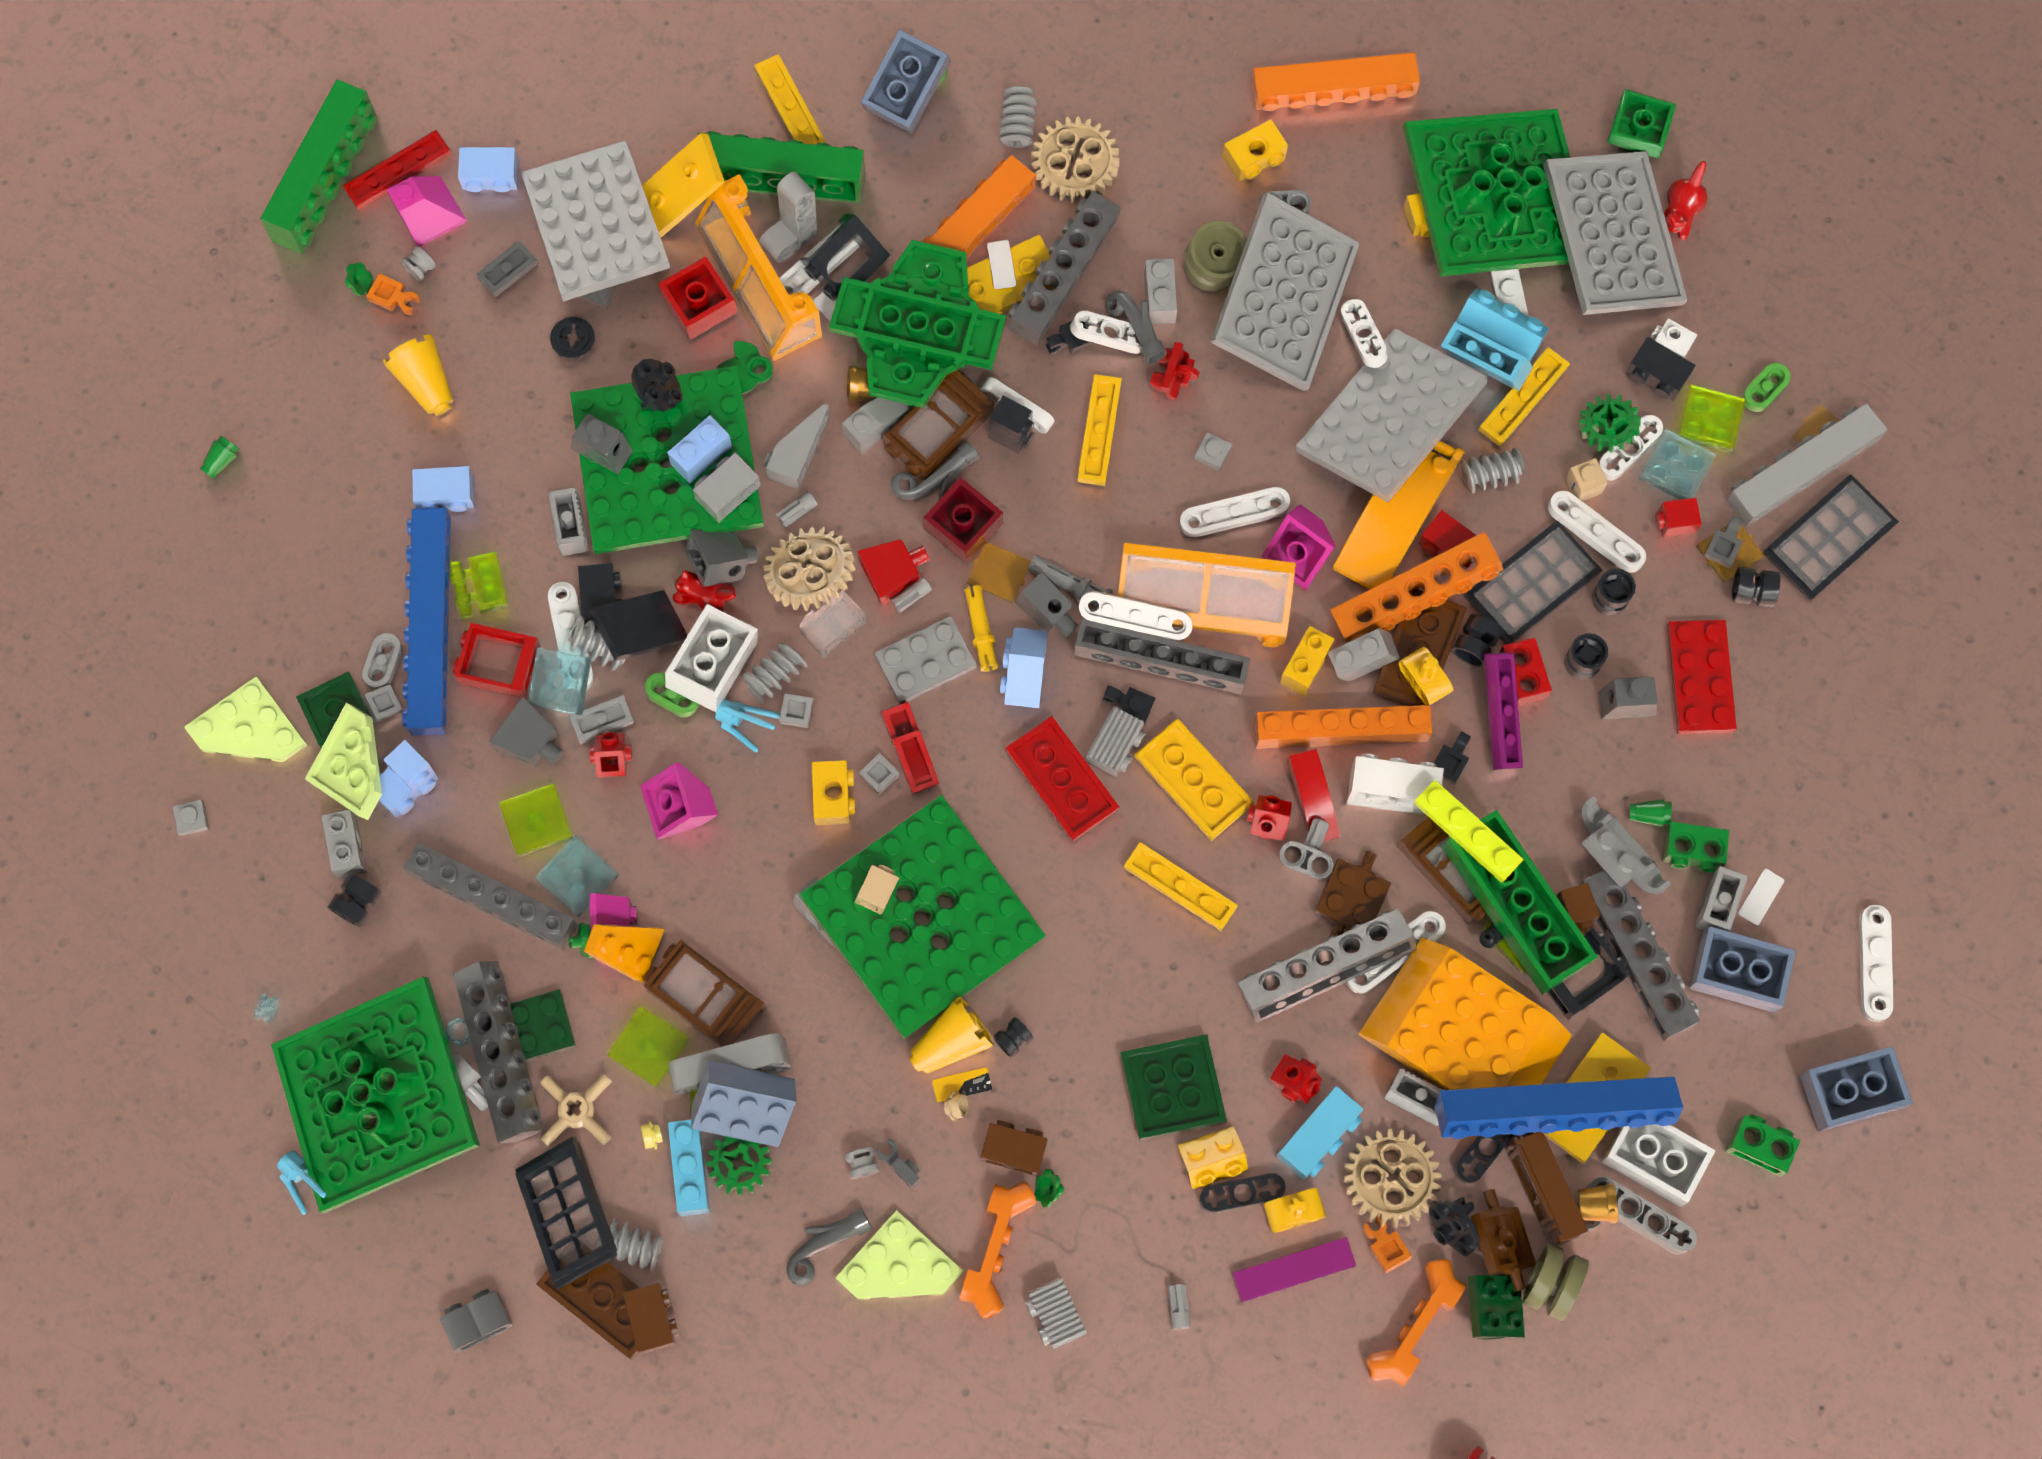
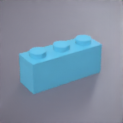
M1478 288L1469 296L1456 321L1460 325L1526 357L1529 362L1535 356L1549 330L1539 319L1524 315L1514 305L1505 304L1497 300L1489 291L1479 290Z
M1454 322L1441 344V347L1449 356L1517 391L1521 389L1533 368L1526 357L1457 322Z
M1335 1086L1276 1157L1303 1181L1308 1175L1314 1178L1325 1165L1321 1162V1159L1327 1152L1333 1156L1344 1143L1340 1139L1344 1132L1348 1130L1352 1133L1362 1122L1363 1119L1359 1115L1364 1109L1339 1087Z
M691 1119L668 1122L677 1213L681 1217L710 1213L702 1131L691 1129Z

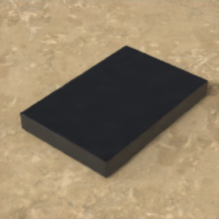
M665 590L596 606L590 611L614 661L683 644L688 636Z

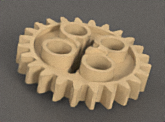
M1077 116L1075 123H1071L1069 117H1066L1064 125L1055 120V129L1047 125L1046 135L1043 133L1038 134L1039 142L1033 143L1034 152H1031V160L1034 161L1031 164L1032 171H1037L1035 173L1036 181L1042 180L1041 189L1050 187V196L1058 192L1060 193V201L1067 195L1071 203L1074 202L1075 196H1079L1080 200H1082V198H1085V195L1089 194L1090 196L1092 191L1096 192L1098 190L1104 194L1105 185L1112 186V177H1117L1118 169L1116 167H1119L1120 159L1116 158L1119 156V148H1114L1116 140L1115 138L1108 139L1110 131L1106 130L1101 133V123L1092 127L1090 118L1083 124L1081 123L1080 116ZM1083 139L1085 141L1080 148V158L1076 159L1071 179L1067 180L1066 177L1071 169V161H1074L1078 144ZM1063 141H1070L1073 144L1071 146H1064L1061 143ZM1094 149L1099 153L1092 155L1087 153V151ZM1059 164L1062 165L1064 168L1060 170H1055L1052 168V166ZM1087 173L1090 176L1088 178H1080L1078 174Z
M811 527L809 533L805 534L801 528L799 529V536L795 537L792 533H788L789 541L786 542L780 539L781 547L771 548L774 556H766L768 565L763 566L766 574L763 578L775 601L781 600L784 607L791 603L793 609L797 610L800 604H802L805 611H808L810 604H814L819 609L821 601L824 600L829 605V597L840 598L838 590L848 589L845 581H853L851 572L856 571L853 563L855 561L849 543L845 542L842 535L837 537L834 530L827 534L825 527H822L816 533L814 527Z
M1388 1129L1386 1137L1383 1138L1382 1134L1376 1131L1375 1141L1369 1136H1365V1147L1357 1143L1355 1150L1358 1154H1349L1348 1159L1353 1164H1346L1344 1170L1351 1174L1344 1176L1343 1182L1352 1185L1346 1189L1345 1193L1346 1195L1355 1194L1351 1205H1362L1359 1212L1360 1215L1369 1211L1371 1213L1370 1222L1378 1216L1381 1218V1226L1383 1227L1387 1219H1391L1394 1228L1397 1227L1399 1219H1402L1404 1224L1408 1226L1411 1215L1419 1221L1422 1217L1420 1210L1429 1213L1430 1206L1427 1202L1436 1203L1437 1197L1431 1192H1440L1441 1186L1434 1182L1439 1181L1442 1174L1433 1172L1438 1168L1439 1162H1430L1434 1152L1428 1151L1424 1153L1425 1141L1418 1145L1414 1144L1416 1135L1413 1134L1406 1140L1404 1139L1403 1130L1400 1131L1398 1137H1394L1392 1130ZM1393 1152L1398 1156L1399 1161L1389 1163L1384 1159L1383 1154ZM1372 1160H1376L1379 1163V1166L1373 1164ZM1408 1172H1416L1421 1177V1182L1411 1183L1407 1179L1406 1174ZM1373 1173L1378 1177L1379 1182L1377 1184H1369L1364 1180L1363 1175ZM1394 1174L1398 1176L1397 1181L1389 1182L1387 1180L1388 1176H1393ZM1405 1190L1412 1192L1413 1196L1407 1195ZM1396 1193L1400 1196L1402 1202L1398 1205H1393L1388 1202L1386 1195Z

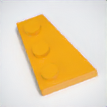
M594 924L584 952L632 980L644 983L665 929L651 926Z

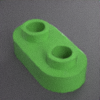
M1772 363L1766 366L1744 391L1742 401L1745 407L1753 412L1764 411L1789 384L1791 375L1787 367L1780 363ZM1770 377H1775L1778 383L1771 382ZM1752 396L1759 397L1760 402H1755Z
M654 673L646 680V695L652 702L679 717L692 716L698 710V703L665 687V673ZM658 687H663L665 691L663 693H657L655 692V689ZM682 701H688L690 703L687 707H682L679 705Z

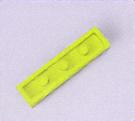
M1436 780L1414 801V804L1501 883L1524 860Z

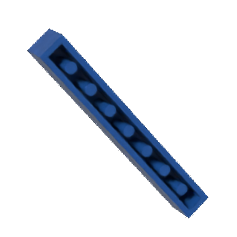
M446 508L412 509V518L407 519L408 536L411 535V545L406 547L407 562H410V572H406L405 583L406 589H410V600H405V615L409 617V627L404 628L405 644H408V654H404L403 665L404 671L408 672V682H403V697L407 699V710L402 711L403 727L407 728L411 736L446 735L451 517Z
M1675 1077L1442 1090L1439 1092L1435 1104L1441 1137H1452L1454 1139L1481 1135L1483 1137H1493L1497 1134L1523 1135L1529 1132L1548 1134L1561 1130L1579 1132L1594 1128L1609 1130L1614 1127L1626 1126L1631 1128H1639L1644 1125L1669 1126L1677 1123L1683 1110Z

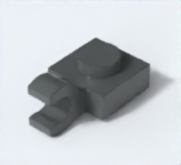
M1733 515L1725 532L1717 529L1704 557L1730 569L1743 543L1742 540L1736 538V535L1744 520Z
M889 1138L887 1143L892 1147L891 1154L883 1155L881 1151L877 1150L876 1155L879 1160L888 1164L913 1190L921 1182L920 1177L917 1175L920 1170L910 1159L904 1162L898 1157V1146L894 1140Z

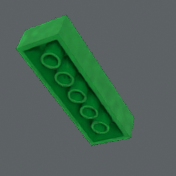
M336 79L260 217L272 242L300 254L303 253L306 246L308 247L312 243L314 231L317 225L324 221L330 201L337 197L342 179L349 175L354 157L362 151L367 133L372 131L376 125L377 116L365 90Z
M715 131L706 132L709 135L724 181L740 174L747 186L748 192L778 195L777 186L787 174L797 172L814 191L815 199L862 204L866 175L864 150L854 146H844L841 148L832 147L826 143L813 145L804 144L798 140L785 142L776 141L771 137L757 139L749 138L743 134L729 136L721 135Z
M1496 809L1480 819V821L1524 859L1503 883L1452 837L1447 840L1443 850L1536 987L1544 995L1591 965L1598 956Z

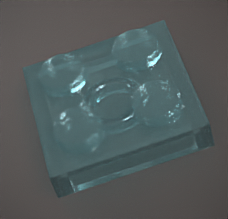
M1665 429L1639 479L1679 500L1694 498L1716 454Z
M537 648L528 703L533 706L582 715L592 658L546 648Z
M575 835L540 871L535 879L579 918L590 907V894H602L619 875Z

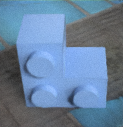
M1014 627L1012 638H1006L1003 668H1008L1007 676H1002L1000 693H1005V705L1039 708L1048 631Z
M406 740L383 759L388 768L380 775L382 795L379 802L395 818L400 814L404 815L409 812L415 804L414 801L421 794L426 795L435 787V781L438 779L429 763Z

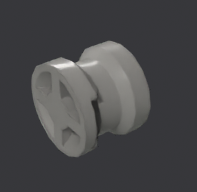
M419 246L412 250L410 257H404L401 260V264L407 272L418 281L424 278L425 272L436 267L432 258Z
M873 1147L862 1148L845 1155L846 1162L851 1166V1171L849 1172L851 1179L863 1178L879 1172L878 1164L874 1163L873 1160L875 1154Z

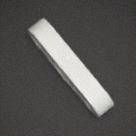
M1358 299L1346 301L1341 307L1342 319L1364 364L1371 368L1382 366L1388 358L1386 345L1366 305ZM1355 311L1359 315L1358 321H1355V317L1351 312ZM1368 329L1372 331L1367 337L1357 336L1360 330ZM1372 345L1375 352L1378 354L1376 356L1370 353L1369 347Z
M1080 311L1075 315L1070 324L1071 332L1079 339L1133 354L1142 353L1141 344L1136 343V339L1133 337L1136 334L1129 322L1090 311ZM1081 321L1086 322L1087 329L1083 328V324L1080 323ZM1104 328H1113L1117 333V337L1111 338L1107 336Z
M988 377L980 388L996 405L1004 395L1033 410L1032 421L1035 422L1033 429L1040 433L1046 434L1055 422L1048 412L995 378Z
M1646 415L1641 418L1639 436H1634V443L1638 448L1637 453L1628 454L1624 450L1619 449L1618 446H1614L1613 452L1610 453L1608 450L1602 456L1599 465L1606 480L1618 479L1658 440L1663 431V424L1658 417ZM1652 425L1654 427L1653 432H1649L1642 440L1639 436L1643 433L1645 426L1649 427ZM1619 456L1621 460L1615 469L1607 470V464H1611Z

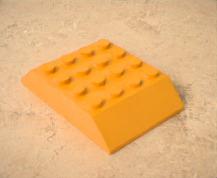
M1423 937L1416 946L1417 950L1411 953L1358 1034L1439 1089L1442 1088V1090L1541 1085L1572 1037L1567 1029L1550 1012L1452 948Z

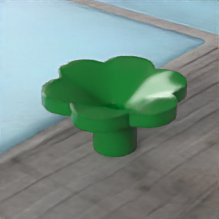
M361 262L349 264L346 267L345 285L350 289L352 288L358 296L368 294L373 281L371 272L367 271L365 265Z
M582 922L578 924L576 936L568 938V944L571 949L579 948L581 956L588 959L592 958V956L585 953L584 949L591 934V927L589 924Z
M1045 1169L1043 1175L1037 1177L1036 1200L1040 1201L1043 1207L1048 1208L1053 1201H1057L1058 1197L1063 1194L1064 1186L1060 1184L1059 1176L1054 1175L1051 1169Z

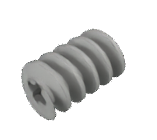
M1011 86L1004 91L999 138L1001 143L1013 148L1032 146L1033 140L1030 137L1033 136L1034 130L1031 127L1035 125V120L1032 117L1036 115V110L1033 107L1037 106V100L1031 97L1034 95V91L1031 88Z
M1513 448L1511 453L1508 450H1502L1500 455L1497 452H1492L1489 457L1485 454L1480 455L1478 460L1475 457H1470L1468 462L1461 459V469L1465 484L1471 493H1475L1476 484H1479L1482 491H1485L1489 481L1493 488H1497L1498 479H1501L1504 486H1508L1509 477H1512L1514 483L1518 484L1519 475L1524 474V461L1520 450Z
M583 616L576 620L568 637V641L571 642V652L580 646V656L584 657L590 651L592 652V662L601 656V666L604 667L611 661V671L613 672L624 663L626 658L614 661L598 627L595 629L593 621L590 620L584 625Z
M780 642L778 644L779 652L775 650L769 652L771 660L765 657L760 660L762 667L758 665L752 667L754 675L749 672L743 675L747 688L762 704H765L763 694L771 698L774 697L771 690L772 687L780 691L782 690L781 679L788 683L791 682L788 675L789 672L797 676L800 674L797 668L798 664L807 668V663L800 654L785 643Z
M614 1218L609 1224V1228L618 1250L617 1260L623 1261L628 1256V1263L634 1265L640 1259V1268L646 1269L651 1263L652 1272L662 1250L663 1235L659 1234L653 1241L651 1240V1230H648L641 1237L639 1226L630 1233L628 1222H625L621 1229L617 1228L618 1219ZM599 1236L595 1248L602 1245Z

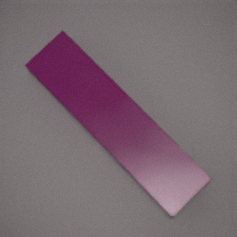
M1345 1237L1234 1272L1232 1276L1240 1301L1243 1303L1354 1268L1356 1263L1348 1239Z

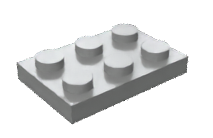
M951 616L874 653L899 704L912 700L977 668V664Z

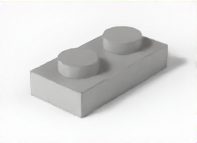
M624 695L569 716L580 744L594 740L596 735L614 732L635 724Z

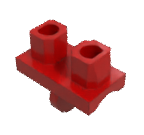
M1174 342L1173 348H1165L1167 354L1158 363L1160 366L1167 367L1166 372H1154L1150 381L1154 390L1165 392L1168 399L1177 400L1180 387H1187L1189 380H1197L1200 374L1193 367L1195 360L1189 358V353L1183 350L1184 345L1180 342Z

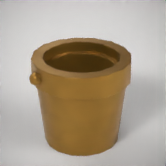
M848 366L847 401L857 402L859 400L876 399L877 397L869 396L867 369L859 368L858 366Z
M1606 1183L1603 1186L1578 1190L1579 1211L1584 1221L1618 1223L1617 1196L1614 1183Z

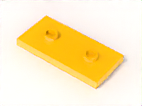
M700 133L642 185L660 238L725 183L709 135L706 133Z
M1040 234L1010 248L1016 280L1015 287L994 288L989 258L967 268L969 296L972 300H975L979 309L1000 314L1011 309L1015 302L1021 303L1024 298L1021 294L1029 281L1034 283L1038 277L1035 275L1038 266L1042 260L1047 262L1051 256L1048 254L1049 250ZM1044 285V287L1048 290L1054 289L1050 285Z
M1178 718L1134 754L1136 760L1210 841H1213L1249 810L1250 804H1255L1254 800Z
M1602 1032L1566 1083L1642 1079L1646 1077L1651 1067ZM1600 1128L1585 1129L1579 1132L1561 1130L1548 1134L1544 1133V1135L1583 1164L1607 1130Z

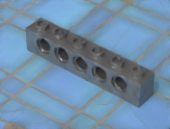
M1092 191L1088 199L1082 198L1075 211L1078 215L1074 220L1069 219L1062 230V233L1065 235L1061 241L1057 239L1054 241L1048 253L1051 255L1047 262L1042 260L1035 272V275L1038 277L1034 283L1029 281L1021 294L1024 297L1021 303L1015 302L1008 314V317L1011 319L1008 327L1010 331L1036 346L1038 345L1116 223L1121 210L1120 206ZM1084 223H1091L1095 227H1088ZM1071 244H1079L1081 248H1075ZM1058 264H1063L1067 266L1068 269H1062L1058 267ZM1044 285H1050L1054 290H1048ZM1036 306L1040 308L1041 311H1034L1030 307Z
M1086 619L1081 620L1074 652L1075 656L1241 695L1250 662L1248 657Z
M418 842L403 867L409 876L562 951L565 950L568 945V938L572 937L578 926L572 917Z
M1605 870L1583 880L1580 885L1589 884L1600 914L1596 921L1615 955L1620 956L1626 963L1629 974L1628 979L1663 1042L1694 1027L1700 1022L1698 1018L1700 1016L1696 1004L1692 1000L1689 1001L1684 993L1685 985L1678 974L1675 975L1669 965L1671 964L1670 957L1665 949H1660L1655 940L1656 932L1649 922L1646 923L1643 919L1639 901L1636 897H1631L1626 888L1628 883L1620 888ZM1612 894L1616 896L1619 900V906L1608 904L1606 895ZM1620 921H1629L1633 926V932L1624 931L1621 928ZM1635 946L1644 947L1647 951V958L1638 957L1635 953ZM1649 972H1657L1662 978V983L1654 984L1649 978ZM1664 998L1673 999L1676 1003V1010H1668L1664 1006Z
M1399 908L1393 911H1386L1378 915L1376 919L1365 924L1360 923L1353 926L1348 932L1327 938L1322 944L1313 948L1303 949L1296 956L1285 961H1277L1268 969L1259 973H1251L1242 981H1239L1238 985L1242 997L1257 1024L1417 950L1414 935ZM1377 937H1385L1381 941H1374ZM1351 949H1358L1355 953H1347ZM1326 961H1331V962H1332L1331 964H1329V965H1327V966H1321V964H1322L1323 962H1326ZM1297 974H1305L1301 978H1294ZM1271 986H1278V988L1273 991L1267 990Z
M478 961L453 973L497 1141L498 1143L519 1142L544 1131L541 1114L537 1107L533 1085L530 1081L525 1055L521 1048L518 1029L514 1022L510 1000L507 996L498 961Z

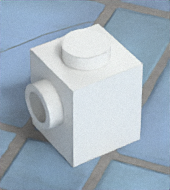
M1668 318L1663 327L1657 325L1650 338L1684 358L1696 339L1697 334Z

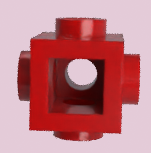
M606 732L602 735H596L595 745L590 746V762L595 764L596 776H626L627 762L632 761L631 744H626L625 733Z
M1258 795L1256 805L1250 804L1247 821L1252 822L1250 834H1255L1263 839L1272 838L1284 841L1290 820L1292 802L1281 800L1272 795Z
M1284 1054L1269 1078L1277 1089L1281 1091L1280 1094L1293 1103L1299 1100L1305 1104H1308L1311 1097L1318 1093L1322 1078L1316 1072V1065L1305 1058H1301L1299 1061L1287 1054Z

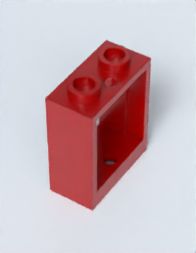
M470 622L468 631L464 630L461 637L460 646L463 649L460 658L456 657L453 664L452 672L455 674L458 683L526 699L541 648L537 637ZM480 639L522 649L512 684L469 675Z

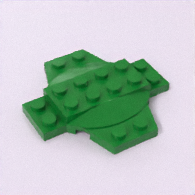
M911 240L894 264L893 270L888 277L883 279L879 277L872 283L843 277L830 321L829 332L857 338V343H859L867 356L869 396L924 409L948 374L961 367L966 368V364L993 370L1006 323V315L979 309L975 300H972L969 296L966 252Z

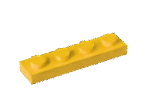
M779 54L755 64V71L792 140L813 145L826 143Z
M1548 347L1532 365L1533 368L1521 389L1517 391L1512 388L1481 424L1478 431L1501 447L1569 368L1570 363Z
M1094 374L1077 482L1105 486L1122 378Z
M1139 842L1124 865V869L1220 931L1223 930L1238 907L1237 904L1141 842Z

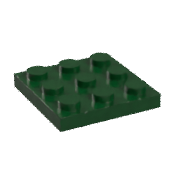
M1207 1034L1120 1052L1139 1141L1227 1122Z

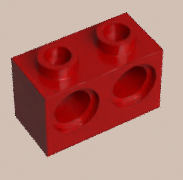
M1536 638L1502 645L1499 653H1514V655H1520L1525 661L1524 664L1515 663L1518 706L1547 699L1552 692V688ZM1520 682H1529L1532 685L1533 690H1523L1520 686Z

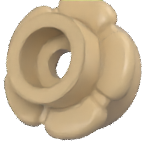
M951 1092L949 1098L945 1099L944 1111L947 1116H950L952 1121L966 1118L968 1115L969 1102L965 1094Z

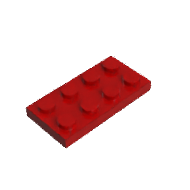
M1726 620L1669 621L1667 632L1677 734L1735 732L1737 725Z
M1053 716L1005 748V752L1072 842L1120 809L1119 805Z

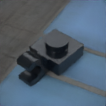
M1083 321L1080 322V323L1083 324V328H1085V329L1088 328V327H1086V325H1085L1086 322H1083ZM1071 322L1060 326V334H1054L1046 338L1048 343L1045 346L1050 355L1068 347L1072 354L1095 343L1074 336L1070 329Z
M1108 685L1102 700L1120 707L1123 712H1127L1133 717L1142 720L1145 725L1156 698L1129 687L1127 694H1124L1119 689Z
M1462 731L1453 747L1450 748L1444 744L1434 761V764L1437 765L1436 767L1444 768L1443 779L1454 785L1469 760V757L1462 753L1471 736Z

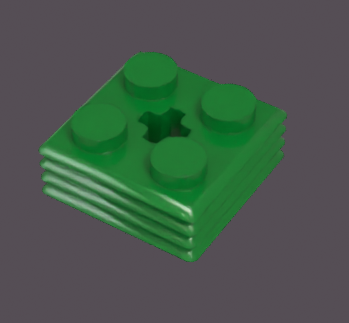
M1624 89L1607 142L1635 152L1647 151L1648 156L1659 158L1664 149L1676 104ZM1639 121L1644 122V126L1639 125Z

